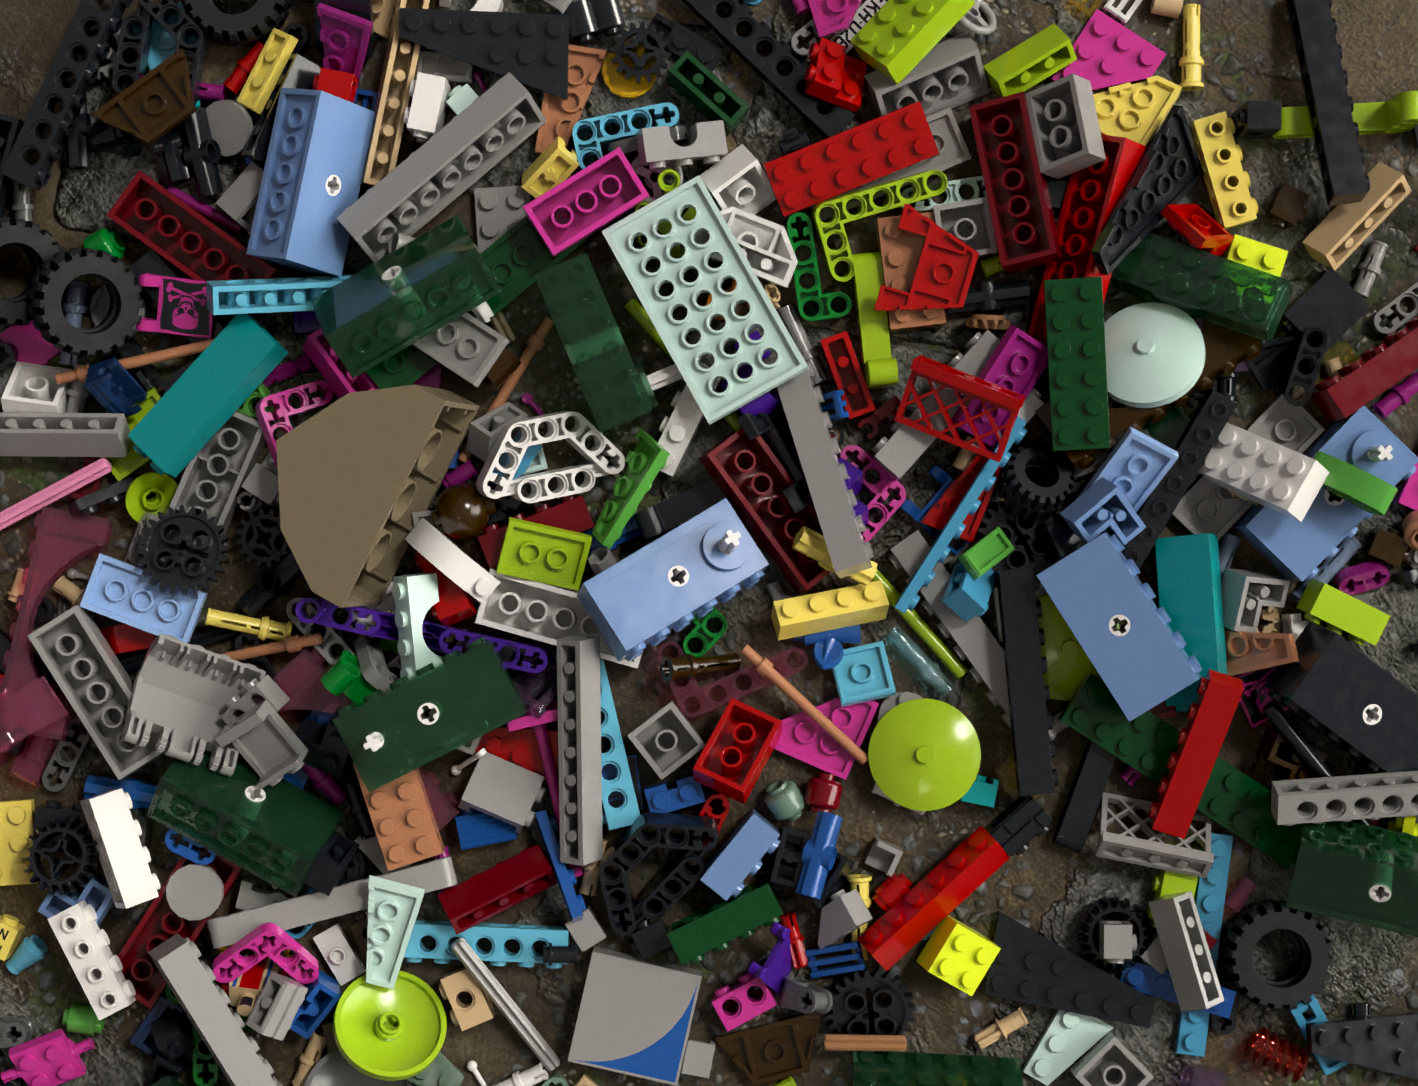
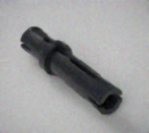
M350 760L340 777V782L349 802L350 816L355 819L361 839L366 840L374 837L376 832L353 763Z

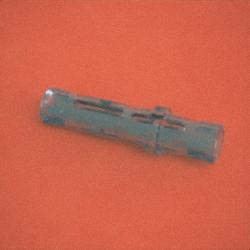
M899 625L885 636L921 674L920 678L931 684L942 698L955 687L941 672L939 665L936 662L933 663L913 640L905 634Z

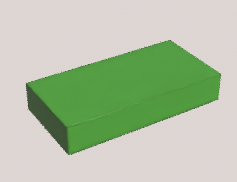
M998 526L958 558L973 579L976 580L1015 550V548Z

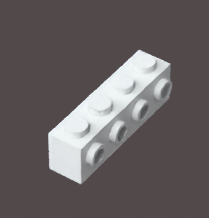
M699 362L701 368H710L709 366ZM719 378L713 383V391L717 392L723 378ZM687 384L683 392L677 391L671 403V406L675 407L671 417L665 416L659 428L662 435L658 443L670 453L665 466L660 471L672 477L676 475L704 418V414Z
M83 900L47 920L100 1021L136 1001L134 997L136 991L131 981L125 979L121 971L123 966L119 957L112 954L108 946L110 940L107 933L103 929L100 930L95 921L97 914L90 904L87 905L86 901Z

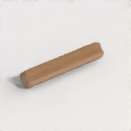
M826 1034L824 1035L823 1046L825 1050L904 1052L907 1048V1039L903 1035Z

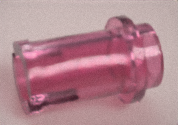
M1243 876L1242 879L1238 878V885L1228 899L1225 900V904L1238 913L1252 893H1257L1255 889L1258 885L1246 876Z

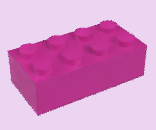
M618 147L523 206V212L553 258L645 201L649 194L622 150Z

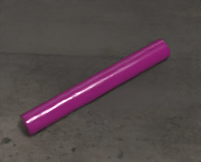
M172 185L168 187L167 190L198 213L237 234H241L244 227L233 218Z

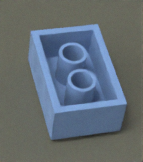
M752 808L704 867L700 880L727 901L730 896L736 898L745 886L743 880L748 874L753 876L762 866L761 858L766 852L771 854L779 845V829Z

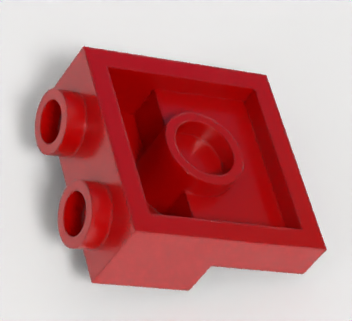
M821 37L817 43L811 45L807 58L810 59V65L807 67L804 75V80L807 81L805 93L856 113L861 106L867 63L845 55V46Z
M1197 204L1166 205L1161 213L1168 220V225L1176 230L1181 237L1187 239V242L1205 257L1223 256L1234 240V237Z

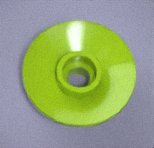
M148 472L140 475L130 484L125 495V506L129 515L138 523L146 512L158 515L160 511L166 516L178 484L165 473L161 475L158 472ZM155 492L153 498L146 499L148 493Z

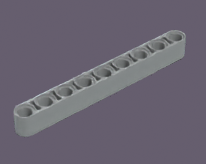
M451 856L375 876L425 889L424 893L458 884ZM369 877L338 885L329 896L316 891L208 920L207 925L213 949L235 944L264 923H274L283 930H288L367 909Z

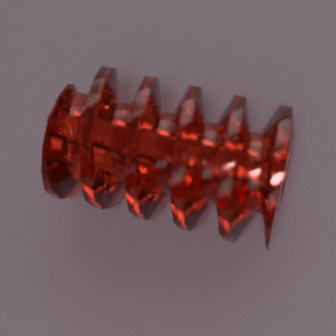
M1266 1027L1258 1028L1251 1035L1244 1049L1245 1057L1254 1052L1252 1058L1254 1062H1258L1263 1057V1067H1268L1273 1062L1272 1072L1277 1073L1282 1067L1281 1075L1283 1078H1287L1293 1073L1292 1083H1297L1300 1080L1308 1062V1052L1306 1049H1298L1297 1044L1289 1043L1284 1037L1279 1038L1275 1032L1269 1033Z

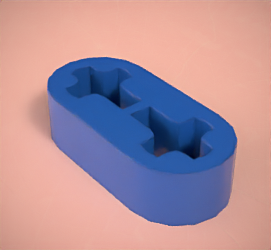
M176 826L166 834L165 844L168 849L196 864L207 865L214 861L218 855V846L213 840L188 827ZM182 832V838L189 842L190 845L181 843L176 846V839L172 836ZM194 845L199 848L205 845L209 846L208 852L211 853V856H206L202 859L200 857L201 852L193 848Z

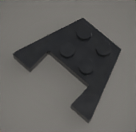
M745 413L737 420L750 441L765 433L770 448L778 454L783 462L784 469L795 481V484L782 492L795 513L805 508L808 504L806 500L811 494L786 415L775 414L774 416H767L766 413H759L756 416H752L751 413Z

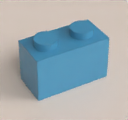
M958 562L954 565L942 601L965 622L975 616H982L988 609L989 597L994 591L993 585L996 573L990 569L980 578L974 580L962 562Z

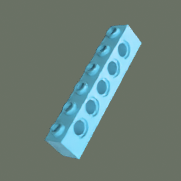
M374 274L342 275V277L317 276L206 281L207 309L213 315L382 308V280Z
M600 659L601 711L604 715L601 723V737L605 736L610 741L609 749L601 753L602 768L606 764H613L616 767L614 778L607 780L602 776V825L606 824L608 830L632 825L640 816L604 659ZM613 791H619L623 796L622 803L617 807H612L608 803V796Z
M416 920L404 957H406L407 962H423V958L434 959V963H451V959L459 960V958L451 950L450 939L452 937H462L482 961H490L492 966H505L506 962H518L517 966L534 967V963H543V953H537L533 948L535 941L542 940L548 946L549 943H552V946H569L570 932L566 926L479 923L456 935L450 921ZM427 935L432 936L436 940V947L432 949L426 948L422 943V938ZM481 938L489 939L492 943V949L489 951L481 950L478 947V940ZM509 939L517 940L520 944V950L517 952L508 951L505 942ZM545 963V967L562 968V964L567 963H552V965Z

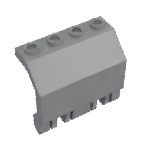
M160 633L150 645L135 678L125 717L122 740L132 744L137 742L138 746L144 748L150 739L151 731L158 734L155 752L162 754L164 751V755L187 763L191 761V764L198 766L203 759L204 751L207 750L211 752L209 770L214 772L217 770L218 773L231 777L236 767L239 751L232 743L222 748L215 740L226 725L220 716L228 710L225 706L228 701L237 693L243 697L246 694L243 688L254 678L261 681L265 677L266 671L258 669L252 664L233 660L227 655L205 650L200 645H191L178 640L172 635Z

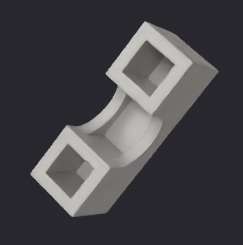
M724 121L699 122L690 127L691 141L687 147L674 143L670 135L669 126L640 129L636 132L640 166H649V170L666 168L668 163H676V167H686L693 165V161L703 160V164L720 162V158L728 154Z

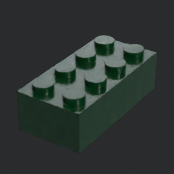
M766 876L744 887L736 898L730 896L727 901L722 898L668 925L667 936L681 964L688 962L689 965H693L704 959V953L712 949L715 953L730 945L728 941L739 937L740 940L745 939L755 933L754 928L762 924L765 927L773 925L775 921L778 922L780 920L779 916L783 914V911Z

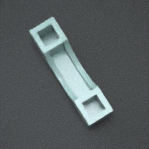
M437 573L393 577L392 594L396 605L395 624L398 627L399 636L397 649L401 657L402 669L400 671V678L403 688L423 690L447 686L445 657L433 653L427 647L422 634V624L427 611L439 602Z

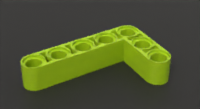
M1418 91L1398 93L1386 102L1353 103L1352 117L1353 122L1358 124L1359 135L1406 132L1418 125ZM1307 106L1282 107L1281 130L1273 135V139L1313 138Z
M927 169L817 203L813 207L812 218L829 275L837 281L845 282L850 280L855 273V264L844 223L905 205V203L910 204L939 195L947 188L948 181L946 175L939 170ZM932 174L937 175L939 178V185L934 190H930L927 186V178ZM909 182L912 185V194L907 198H903L900 194V187L902 184ZM882 190L886 195V200L882 205L876 206L873 202V196L877 191ZM855 198L859 202V209L856 213L849 214L846 210V204L850 199ZM824 207H830L833 211L832 218L827 222H822L819 218L820 210ZM832 234H838L840 237V244L835 249H830L827 246V239ZM839 261H845L848 265L847 272L841 276L836 275L835 265Z
M880 251L852 254L855 264L853 279L864 379L868 390L894 387L899 382L896 358H892L887 311H874L880 286L884 285Z

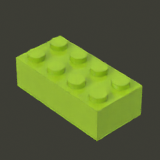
M888 0L850 42L862 60L898 85L974 6L975 2L974 0Z

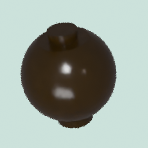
M461 483L444 489L436 499V510L431 512L436 528L441 526L442 532L447 536L464 540L480 534L488 523L489 515L496 514V508L493 498L482 496L476 487Z

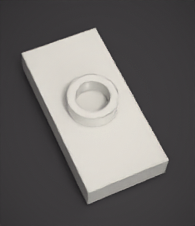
M338 923L313 937L314 942L340 986L366 971Z

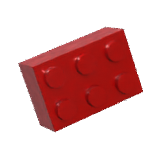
M731 698L693 767L694 781L745 804L782 735V721Z

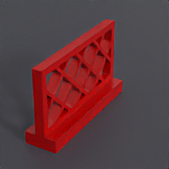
M920 355L914 358L910 367L912 371L894 421L1000 462L1018 412L1023 406L1026 396ZM917 376L927 379L932 391L919 396L914 386ZM935 383L940 384L942 386L937 388ZM946 387L954 390L958 399L957 402L948 406L944 405L938 392ZM911 393H912L914 399H912V400L909 401L910 396H911ZM961 393L967 395L968 397L963 398ZM934 394L940 409L927 414L921 399ZM971 398L980 400L984 412L971 417L965 401ZM916 401L923 417L917 420L904 417L907 405ZM987 403L995 407L989 409ZM960 404L966 420L953 425L947 409ZM999 408L1011 412L1007 424L997 427L991 412ZM940 412L943 413L948 424V428L941 431L934 429L929 417ZM986 414L993 430L980 435L973 420ZM922 420H924L925 423H926V425H924V424H922V423H919V422L922 421ZM968 422L975 438L965 441L959 438L955 428ZM1005 428L1004 433H1003V436H1002L999 430H1002V429ZM950 430L952 435L947 434L945 432ZM995 433L999 442L997 452L987 450L981 438ZM977 441L979 446L972 444V442Z

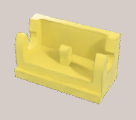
M557 136L522 174L521 187L534 198H538L559 185L579 166L576 151L572 149L569 152L565 148L564 140Z

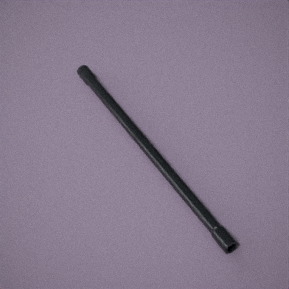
M1272 700L1262 708L1263 713L1275 728L1284 735L1316 777H1335L1292 724L1291 719L1277 701ZM1369 819L1352 820L1376 852L1387 851L1393 855L1394 875L1418 903V881L1401 859L1392 852L1389 844Z

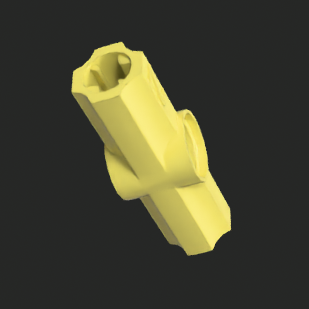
M805 526L801 527L793 540L792 549L818 561V565L825 570L835 573L824 536ZM870 560L872 568L847 577L867 586L874 578L878 564Z

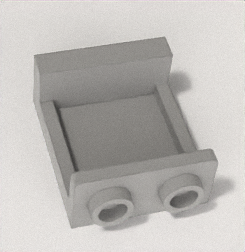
M266 699L226 724L215 739L222 748L229 743L233 744L260 776V780L256 784L259 790L268 784L270 787L276 785L287 772L291 774L297 772L304 765L303 759L309 751Z
M487 752L479 758L458 808L469 812L470 808L476 809L515 826V832L521 833L523 826L529 828L535 812L531 811L534 801L540 803L546 790L545 787L541 786L545 777Z

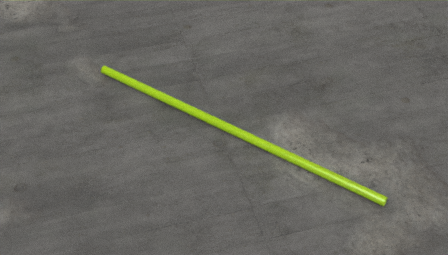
M635 298L630 300L624 307L673 361L646 310ZM736 410L723 417L734 430L740 426L737 419L741 416ZM877 569L874 578L870 582L882 580L888 602L952 674L957 679L962 677L968 671L967 668L914 609L912 611L907 609L903 613L894 607L900 594Z

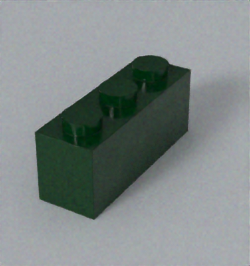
M688 51L668 70L666 81L710 121L723 120L727 136L746 117L750 106Z

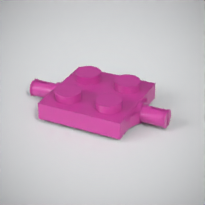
M61 1028L9 1049V1057L15 1067L1 1072V1079L4 1083L20 1077L28 1086H57L86 1074V1066L80 1058V1054L95 1049L92 1038H88L79 1043H74Z

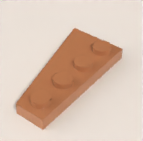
M569 45L568 100L566 101L544 92L541 112L547 122L538 129L535 154H542L557 136L564 140L565 148L567 149L572 138V129L581 117L603 61L607 56V50Z
M1225 631L1227 673L1229 676L1233 677L1299 662L1294 634Z

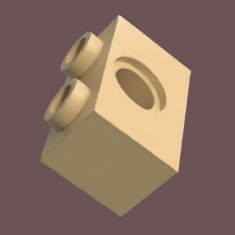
M465 966L442 976L439 990L444 1000L449 999L452 1010L449 1012L455 1026L460 1025L461 1030L464 1031L494 1017L495 1011L488 995ZM462 991H467L472 995L473 1001L469 1004H464L460 1002L458 994Z

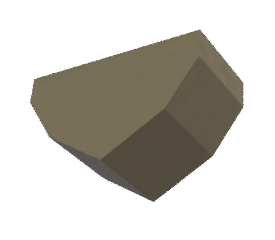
M421 385L352 392L341 397L276 440L280 528L312 592L340 608L381 604L382 598L410 546L405 538L414 528L412 513L428 511L469 429V425L480 407L479 405L453 391Z

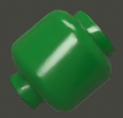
M106 227L86 236L83 241V248L102 250L120 259L123 258L126 248L120 233Z

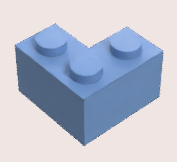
M1103 477L1060 513L1073 533L1087 543L1106 529L1111 536L1114 534L1122 544L1126 545L1146 528L1118 486Z
M98 874L93 879H90L81 895L77 892L71 893L67 887L66 895L61 896L57 888L54 895L48 894L38 912L50 918L85 900L87 905L90 904L97 914L95 921L100 926L114 901L106 878Z

